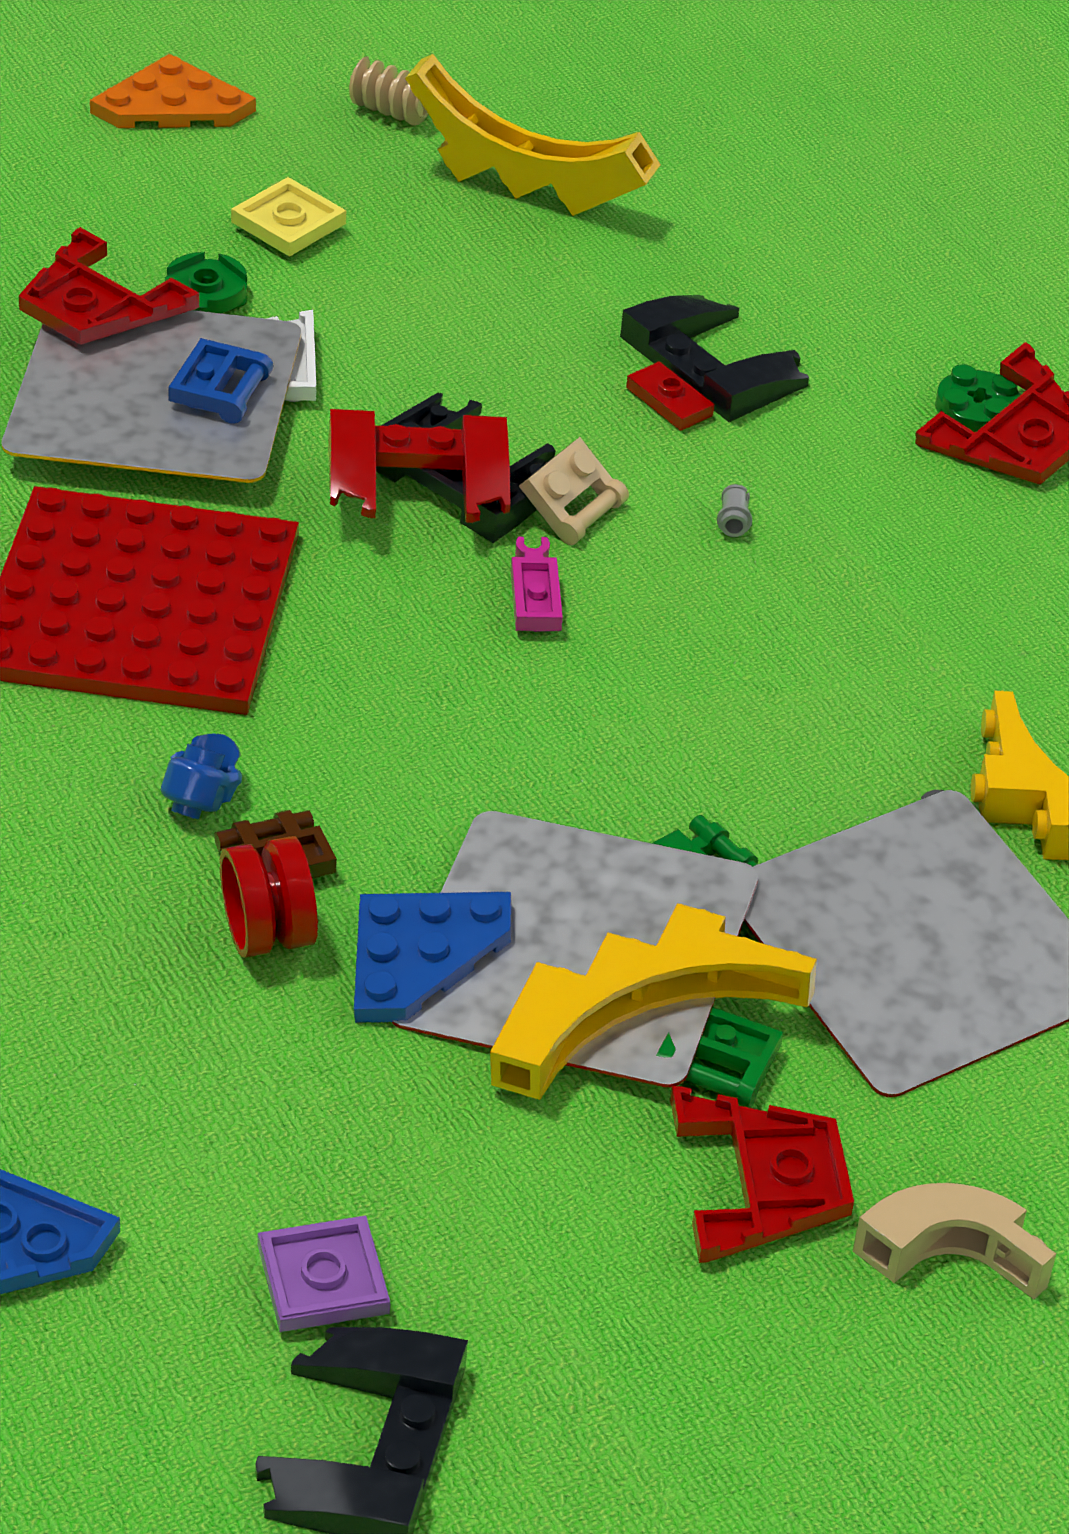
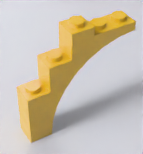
M434 54L421 59L405 77L413 94L420 100L431 117L434 126L445 138V141L437 150L442 156L445 165L452 171L458 182L495 167L501 181L508 187L515 199L552 184L558 198L574 216L645 186L661 165L640 132L614 140L581 142L555 139L517 126L499 117L470 96L452 79Z
M994 691L991 710L984 709L982 713L981 734L982 737L989 738L986 746V754L983 757L980 774L974 773L972 775L971 801L979 802L980 814L988 823L1032 825L1033 838L1040 839L1043 859L1069 860V776L1059 769L1034 742L1020 717L1014 693L1012 691Z
M677 903L656 946L635 938H627L607 932L586 976L574 973L566 968H557L536 962L490 1051L491 1085L540 1100L557 1073L584 1045L614 1025L643 1012L689 999L708 997L769 999L808 1007L815 993L817 959L795 951H787L759 943L746 937L725 933V916L711 913L705 909H697Z

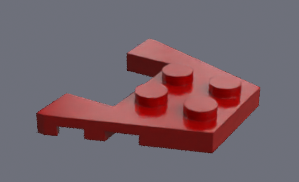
M81 227L71 234V243L67 247L61 246L57 250L53 264L49 268L43 267L18 296L20 311L80 345L192 311L199 307V292L172 277L140 296L89 268V266L107 256V242Z
M1024 342L1000 362V375L1026 390L1023 394L977 432H973L940 411L916 431L915 444L922 448L1039 485L1069 461V391L1064 392L1054 380L1055 374L1047 364L1042 366L1035 358V350L1030 344Z
M672 1086L670 1102L677 1137L732 1136L745 1202V1208L694 1210L692 1227L699 1263L714 1261L852 1215L854 1198L835 1118L769 1105L767 1112L739 1106L738 1099L718 1094L717 1100L714 1101L691 1096V1088Z

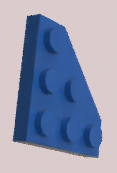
M511 892L360 894L354 994L355 1023L407 1021L422 1009L421 1003L441 989L443 992H446L474 971V963L491 950L498 953L510 944Z
M0 1169V1294L93 1271L120 1233V1217Z

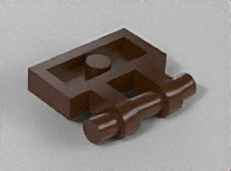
M291 810L276 812L272 819L251 824L249 820L234 822L230 829L214 833L218 851H221L223 848L251 844L260 856L267 840L296 836L306 855L312 878L336 873L337 858L320 825L314 827V820L310 810L292 813Z

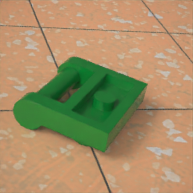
M712 1007L695 1057L743 1073L744 1076L742 1079L692 1062L685 1081L725 1096L737 1098L739 1106L752 1108L759 1088L781 1047L783 1031ZM669 1032L656 1056L664 1058L673 1057L676 1048Z

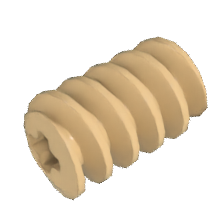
M368 56L363 57L357 63L350 77L349 84L350 98L354 104L365 106L372 111L378 110L385 116L392 115L396 120H405L413 126L422 123L429 115L420 100L413 94L410 85L405 79L410 73L408 70H402L398 74L397 68L394 65H389L384 69V63L380 60L374 61L370 66Z

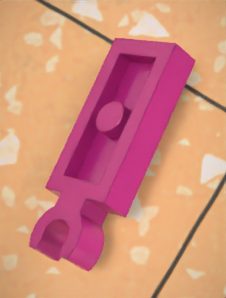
M524 537L516 539L515 557L511 559L515 631L541 632L562 630L563 616L558 564L556 557H549L550 541L547 537H541V546L538 548L527 547L524 544Z

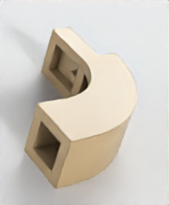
M955 1183L917 1185L897 1191L883 1198L860 1216L853 1247L855 1254L893 1283L916 1264L929 1257L942 1254L968 1256L994 1269L1032 1299H1035L1048 1287L1056 1253L1048 1248L1040 1238L1029 1234L1023 1229L1027 1212L1025 1208L992 1191Z

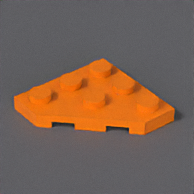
M171 54L160 58L90 99V113L117 128H135V121H158L159 128L190 127V121L214 120V127H231L256 111L255 97Z

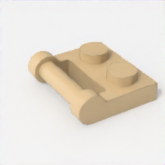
M581 437L569 444L519 485L557 536L568 545H575L585 536L586 529L609 509L620 507L629 498L627 487L621 481L613 479ZM591 485L598 496L575 516H569L564 507Z

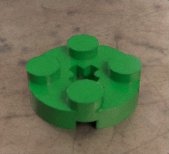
M205 252L189 253L176 258L167 267L165 281L172 277L199 292V307L193 311L224 313L243 306L247 302L246 269L239 261L230 256L218 254V260L205 259Z
M961 364L954 366L951 375L945 377L940 382L935 408L938 413L942 410L973 432H977L1021 394L1017 390L1018 385L1004 376L989 371L976 370L970 365Z

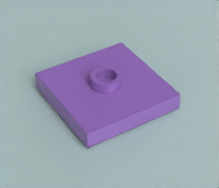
M366 1215L258 1233V1249L279 1332L390 1314V1298Z

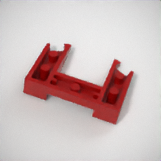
M330 409L328 434L330 505L336 506L339 497L344 493L347 497H356L365 501L362 505L361 516L375 518L376 466L462 470L465 522L473 523L480 521V510L477 505L492 503L496 500L499 501L501 511L504 514L510 512V462L507 417L463 415L462 429H449L441 426L421 428L405 427L397 424L377 426L375 425V411Z

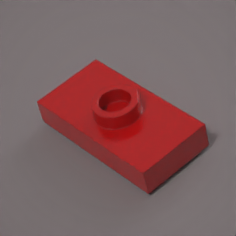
M660 361L627 375L626 388L680 431L713 416L715 404Z

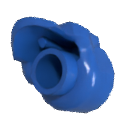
M223 734L196 736L192 739L191 744H187L185 751L176 752L170 757L171 760L168 763L160 791L165 798L174 801L171 811L199 819L202 811L215 812L220 809L222 803L230 802L236 788L242 782V773L235 768L241 753L239 747L231 738Z

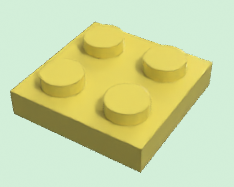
M287 177L231 209V222L290 257L345 225L346 210Z

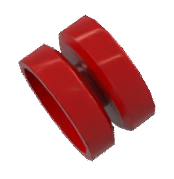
M289 836L267 840L261 856L251 844L223 848L220 854L221 891L230 933L240 956L247 958L270 953L276 937L285 949L314 945L318 936L316 897L308 861L297 837Z

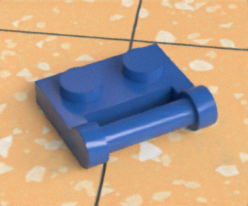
M200 338L169 385L168 401L186 405L190 408L215 412L228 423H238L247 411L246 403L260 381L266 380L271 374L274 367L270 357L260 352ZM236 369L246 371L232 394L222 392Z

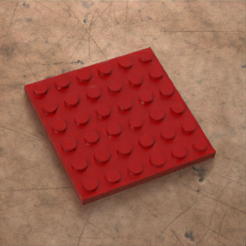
M34 486L0 575V681L248 715L299 537V522L281 520L274 517L266 518L229 511L222 512L185 505H170L148 502L141 499L133 500L96 493L89 494L52 487Z

